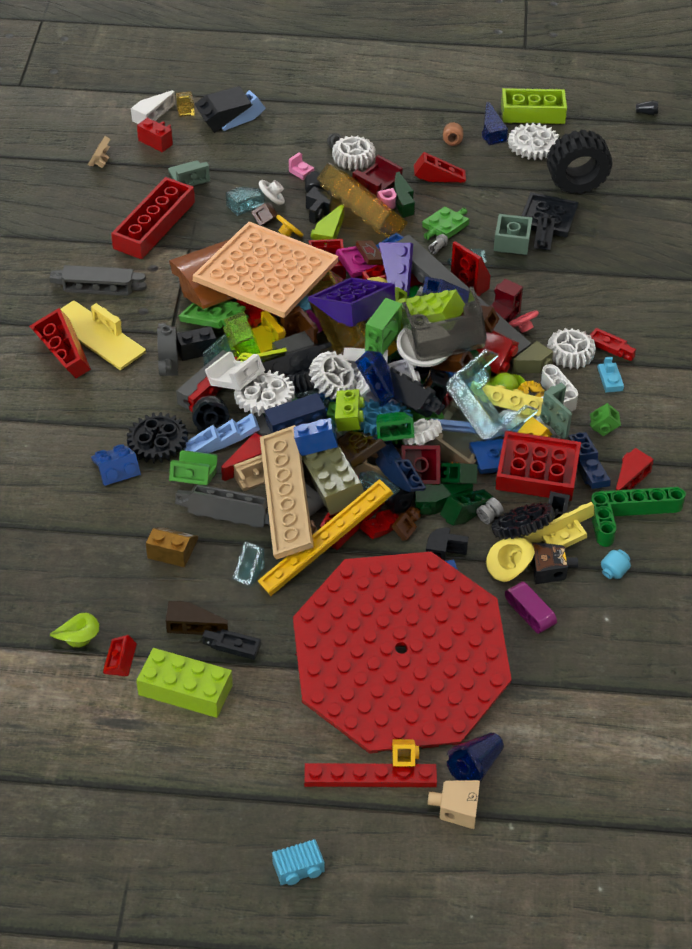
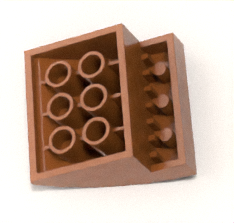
M229 240L169 260L172 274L179 277L183 297L203 309L233 299L229 295L193 281V274Z

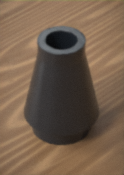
M651 100L636 104V113L653 116L658 114V101Z

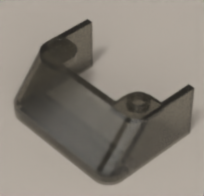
M473 286L469 287L468 303L463 307L464 316L429 323L428 318L422 314L411 315L406 302H402V324L414 355L418 360H434L480 349L486 345L487 335L482 307Z

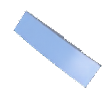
M251 413L237 423L231 419L219 428L211 425L186 442V448L183 449L185 451L208 454L223 449L259 431L257 419Z

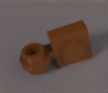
M411 506L405 513H401L391 527L402 541L408 540L417 528L414 522L421 517L420 510Z

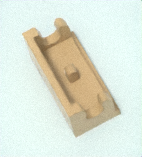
M262 455L234 465V478L243 492L265 484Z

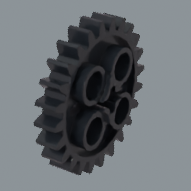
M162 412L158 416L152 413V417L145 415L144 420L138 418L139 423L133 422V427H129V433H127L129 448L136 453V456L138 455L139 460L145 458L146 463L150 459H152L153 464H155L156 460L163 463L164 458L170 461V456L176 458V452L180 453L182 448H186V442H188L186 425L182 424L181 419L177 420L176 415L170 418L169 413L165 416L162 415Z
M541 502L536 505L533 503L530 506L526 504L514 510L511 509L509 513H503L504 516H498V519L492 523L491 528L496 538H504V540L509 537L513 539L516 536L520 538L525 535L528 536L532 532L536 533V530L543 529V526H548L549 522H553L555 513L551 504L547 505V503L542 504Z

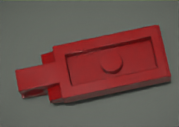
M595 328L590 334L591 339H594L595 347L618 357H623L626 360L632 361L635 358L636 349L630 347L626 340L598 328Z

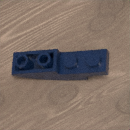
M578 432L568 435V440L581 442L577 468L585 485L589 484L592 489L609 487L611 480L598 460V451L587 433Z
M391 440L384 441L386 446L376 452L378 457L375 461L384 475L396 486L408 492L425 491L426 487L410 460L401 458Z

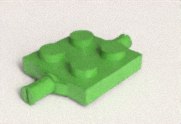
M444 206L423 220L422 227L429 230L424 234L425 239L429 240L431 237L441 234L446 235L449 239L468 226L469 218L464 216L467 214V209L462 208L455 212Z

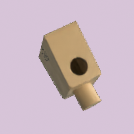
M445 781L442 793L429 791L428 805L440 806L439 818L441 820L474 829L480 781Z

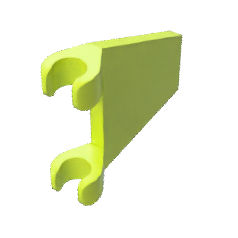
M281 348L258 353L260 359L284 354L287 352V349ZM242 353L236 361H245L253 354Z

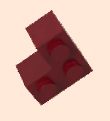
M504 279L494 289L495 300L491 307L509 323L520 314L523 286Z

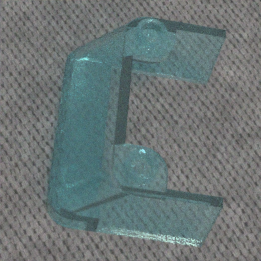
M484 349L453 375L446 385L447 391L480 438L485 440H491L504 435L505 431L516 430L538 412L536 408L524 405L516 413L507 412L503 416L498 413L482 390L489 381V373L485 367L498 357L497 353L488 349Z

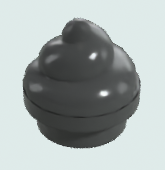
M338 133L330 134L327 139L328 146L332 149L336 141H339L342 137Z

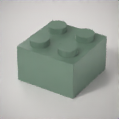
M499 214L495 232L494 251L527 255L532 218Z

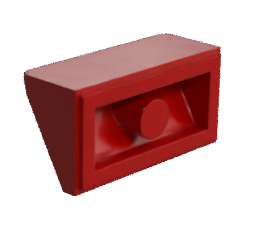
M129 635L112 639L103 669L104 674L129 675L137 643Z

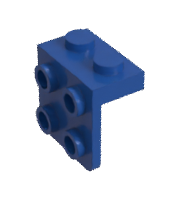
M123 444L114 446L113 450L97 451L95 455L91 456L92 461L99 468L104 486L141 475L136 453Z

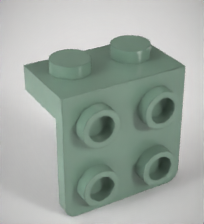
M561 382L551 386L544 392L540 418L557 435L565 439L569 434L572 413L563 405L566 386Z

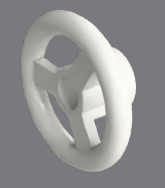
M265 180L259 181L261 191L271 201L278 205L285 203L284 197L281 194L284 188L276 180L272 183Z

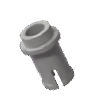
M444 234L438 235L436 240L428 246V250L430 252L433 251L432 254H437L442 247L447 246L448 237Z

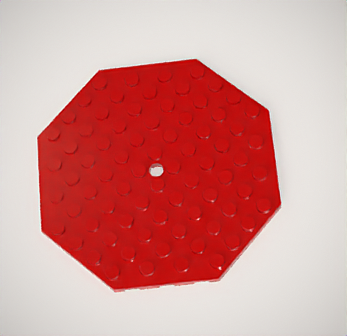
M433 552L344 559L293 616L302 703L369 754L391 750L392 752V739H414L415 746H419L421 749L448 744L452 746L461 745L512 680L498 599ZM405 645L407 652L400 654L396 651V647Z

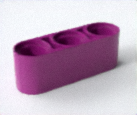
M520 582L505 591L507 602L536 633L539 634L557 624L554 612L525 582Z

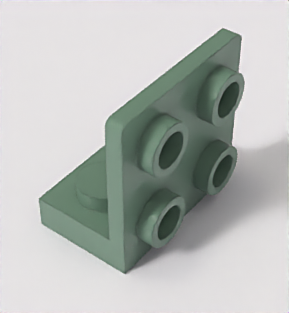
M196 160L168 168V172L173 180L190 186L210 181L209 165L207 162L199 163Z

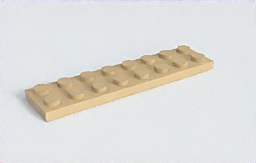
M295 425L260 437L272 548L276 560L314 547L302 456L294 439Z

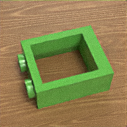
M385 298L368 320L365 330L366 352L382 357L400 333L402 303Z

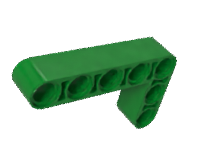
M679 487L598 491L593 493L591 502L594 505V516L591 517L597 543L603 547L613 545L616 533L614 516L664 514L682 511L686 496L685 491Z

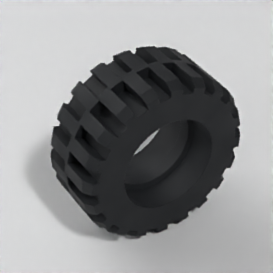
M575 130L571 131L572 133L564 134L561 139L558 138L555 141V145L552 144L547 154V166L552 181L558 188L571 194L575 192L583 194L585 191L590 192L593 188H598L600 183L606 181V176L610 175L613 163L605 140L602 139V136L595 134L593 131L580 130L577 132ZM591 157L582 166L568 167L577 158Z

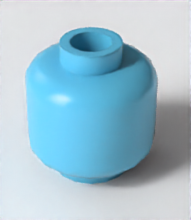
M620 549L611 550L601 561L602 573L609 579H621L631 567L630 557Z

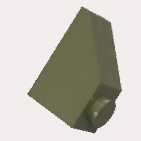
M536 341L513 359L512 372L541 373L545 365L553 363V351Z

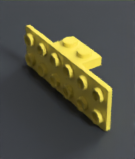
M72 301L61 308L70 319L79 342L117 369L122 370L146 353L145 348L122 333L119 317L114 316L97 303L91 306V311L76 301Z

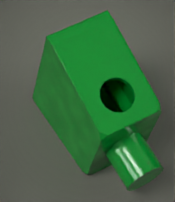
M395 412L377 415V439L390 441L415 438L413 418L407 413Z

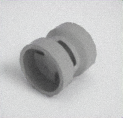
M490 498L486 505H481L477 508L476 512L483 523L490 524L494 517L504 513V509L497 499Z

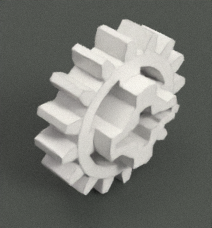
M419 419L414 422L415 438L402 439L405 445H413L415 443L416 445H424L434 440L435 437L439 436V433H442L441 423L438 419Z

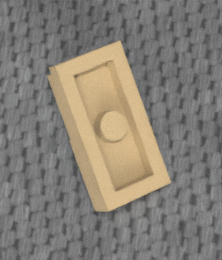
M104 136L89 161V166H94L95 164L101 168L105 166L109 159L106 152L110 147L108 146L110 138Z

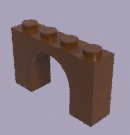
M465 304L466 308L453 329L446 330L452 339V351L449 357L438 365L430 366V368L439 371L467 374L475 359L468 348L455 347L453 344L461 335L470 331L492 333L500 319L494 308L491 306Z

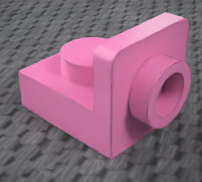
M300 152L289 159V172L302 180L310 172L314 171V167L302 161V153Z

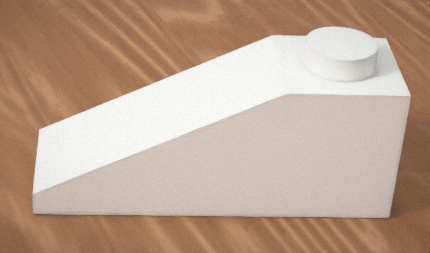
M172 90L139 101L131 108L132 121L139 124L147 117L156 121L176 104L175 91Z

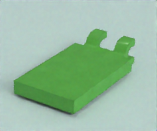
M224 301L205 309L192 303L179 315L180 322L207 327L211 326L218 329L225 326L229 331L235 332L238 329V325L232 323L235 317L245 322L249 316L242 313L246 310L245 306H240L236 302Z

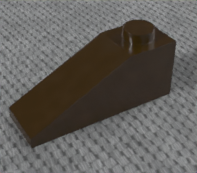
M168 602L166 614L167 633L203 635L205 630L217 632L224 629L229 631L228 620L190 602Z

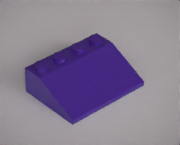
M351 277L309 296L308 301L338 323L352 327L361 321L368 320L385 298L396 301L395 284Z

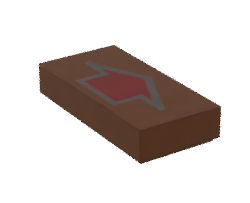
M373 240L356 242V247L367 265L383 264L381 253Z

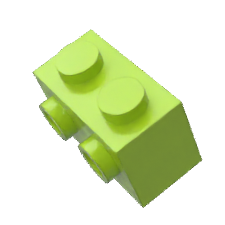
M359 389L341 390L336 393L335 421L338 432L361 430V422H364L362 408H365L364 396L361 397Z

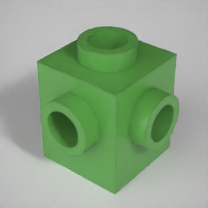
M608 403L590 413L591 428L602 436L621 426L619 412Z

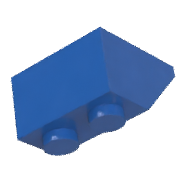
M332 418L320 419L294 427V439L300 455L304 456L338 447L336 425Z

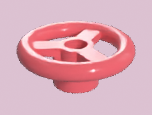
M537 310L528 312L510 321L509 324L513 328L518 326L521 333L526 332L534 327L530 320L537 317L539 312Z

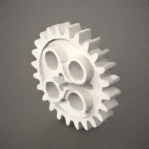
M526 123V126L520 124V128L515 127V130H511V133H509L508 144L512 152H516V155H522L521 158L526 156L528 160L531 157L534 160L537 158L542 160L543 157L547 158L552 144L555 145L559 134H556V130L552 131V127L546 128V125L541 126L540 123L538 125Z
M269 370L267 373H261L241 390L235 389L234 397L236 404H239L240 409L244 408V412L250 410L252 414L258 412V416H260L262 413H265L264 410L291 402L292 399H295V388L293 381H290L289 377L285 378V374L278 375V371L271 374V370Z

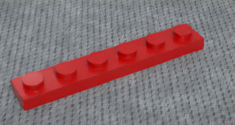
M305 763L304 787H437L436 764L393 766V764Z

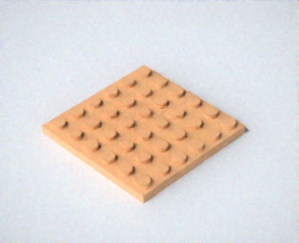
M248 222L193 274V281L285 318L337 264L338 256L255 223Z

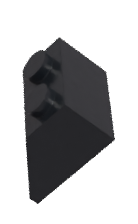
M211 326L177 333L178 352L182 361L217 354L216 337Z

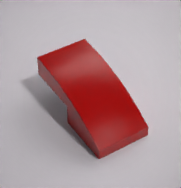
M390 510L377 513L375 519L362 521L359 528L371 539H375L393 531L394 529L391 526L399 516L396 513L393 514Z

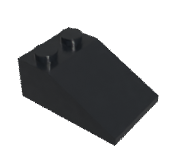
M237 86L208 94L194 105L215 133L250 108L252 103L242 88Z

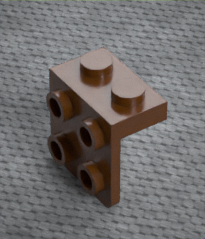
M300 306L293 308L285 318L281 317V326L286 331L285 338L305 331L312 342L318 345V327Z

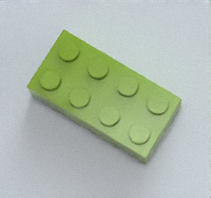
M502 88V123L565 124L567 112L565 89Z
M445 290L440 293H430L407 299L402 298L397 301L402 303L401 330L415 322H432L440 325L445 330H452L466 308L457 290Z
M156 648L152 649L136 680L138 695L215 718H218L233 685L232 670Z

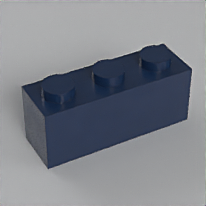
M318 393L264 410L266 423L271 433L294 425L299 426L300 424L327 419L326 408Z

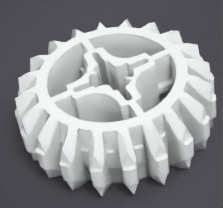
M345 136L344 139L340 138L333 145L332 157L335 164H338V167L347 168L349 171L351 169L363 170V167L368 168L369 165H372L375 159V147L369 139L364 137Z
M564 328L563 331L558 329L557 333H553L549 338L547 348L553 351V362H556L557 366L562 365L563 368L569 367L570 370L572 367L578 369L580 366L585 367L586 364H590L596 350L594 339H591V335H586V331L580 332L579 329L573 330V328L570 330Z
M335 351L319 354L309 368V376L312 377L310 382L315 384L314 388H318L319 394L324 393V397H330L331 400L336 399L337 391L355 389L358 376L354 374L356 369L351 367L353 363H348L347 358H342V353L337 355Z

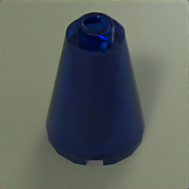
M491 732L452 747L447 752L449 760L446 761L452 776L457 781L478 780L481 782L504 748L502 738L496 733Z

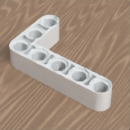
M553 364L545 365L542 370V386L547 391L551 386L562 382L566 386L563 405L571 412L574 411L578 400L577 389L557 366ZM507 409L499 413L497 425L522 427L530 416L533 418L537 416Z

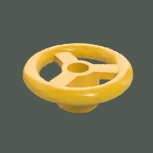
M281 215L276 216L277 220L283 224L278 230L281 234L290 237L292 232H294L300 238L304 236L300 230Z

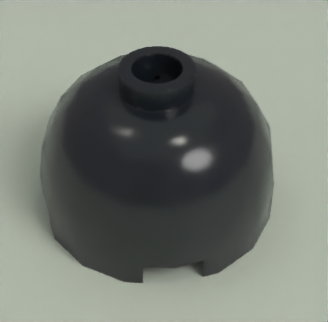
M216 396L202 397L193 406L192 421L201 432L211 425L219 428L229 421L230 415L226 403Z

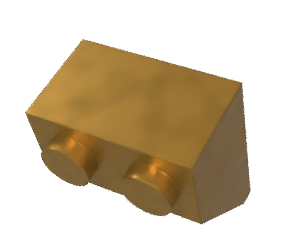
M163 527L153 528L146 541L147 558L185 568L196 545L198 536Z

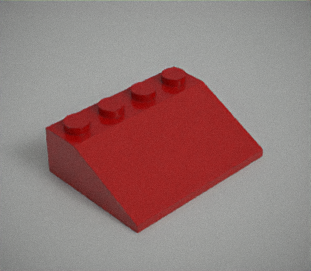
M505 431L495 490L549 498L550 491L570 495L569 501H572L581 442Z

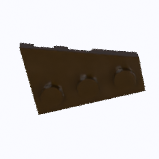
M348 431L337 439L339 447L353 467L363 464L367 458L386 446L382 439L375 440L372 436L364 437L362 433Z

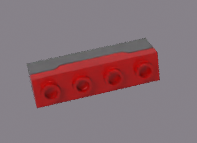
M222 350L176 390L177 404L192 412L193 406L199 399L205 396H216L223 387L211 386L205 369L227 353L225 350Z

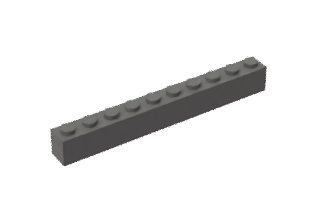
M409 234L396 242L413 243L411 273L432 293L457 290L465 304L489 306ZM497 313L500 319L493 330L519 343L518 352L510 361L513 364V359L531 346V343Z

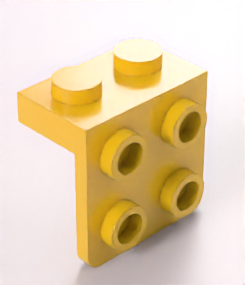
M262 311L261 325L239 333L238 340L248 353L258 354L272 351V342L285 338L286 331L283 326L278 324L274 315H271L268 311Z

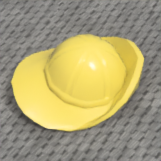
M509 537L506 540L498 541L491 547L486 558L488 572L498 581L508 582L514 579L532 561L535 554L534 547L527 539L521 537L513 539Z

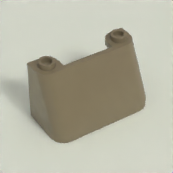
M464 388L442 412L444 420L497 425L496 419L499 415ZM442 431L434 440L424 445H440V462L474 464L476 462V459H474L475 454L471 453L469 444L470 442L481 441L484 435Z

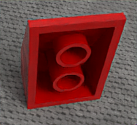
M454 241L451 272L477 296H480L490 288L491 275L482 257Z

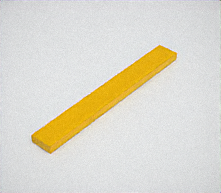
M379 479L312 535L313 548L285 557L258 580L259 584L272 596L392 496V490Z

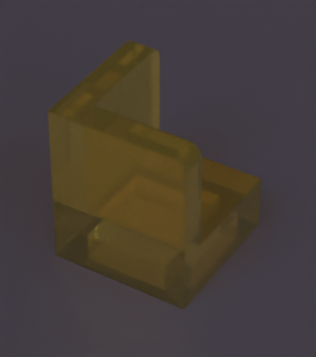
M191 91L176 93L179 117L195 115Z

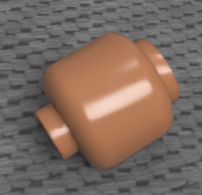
M452 122L444 127L443 140L445 143L451 146L461 143L464 134L461 125Z

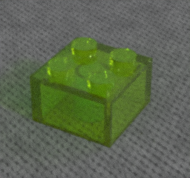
M244 312L224 319L226 327H223L229 339L228 343L231 350H235L233 351L235 357H240L245 352L250 354L261 353L254 332Z

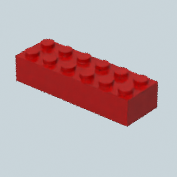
M165 177L111 233L113 249L142 260L195 203L194 187Z

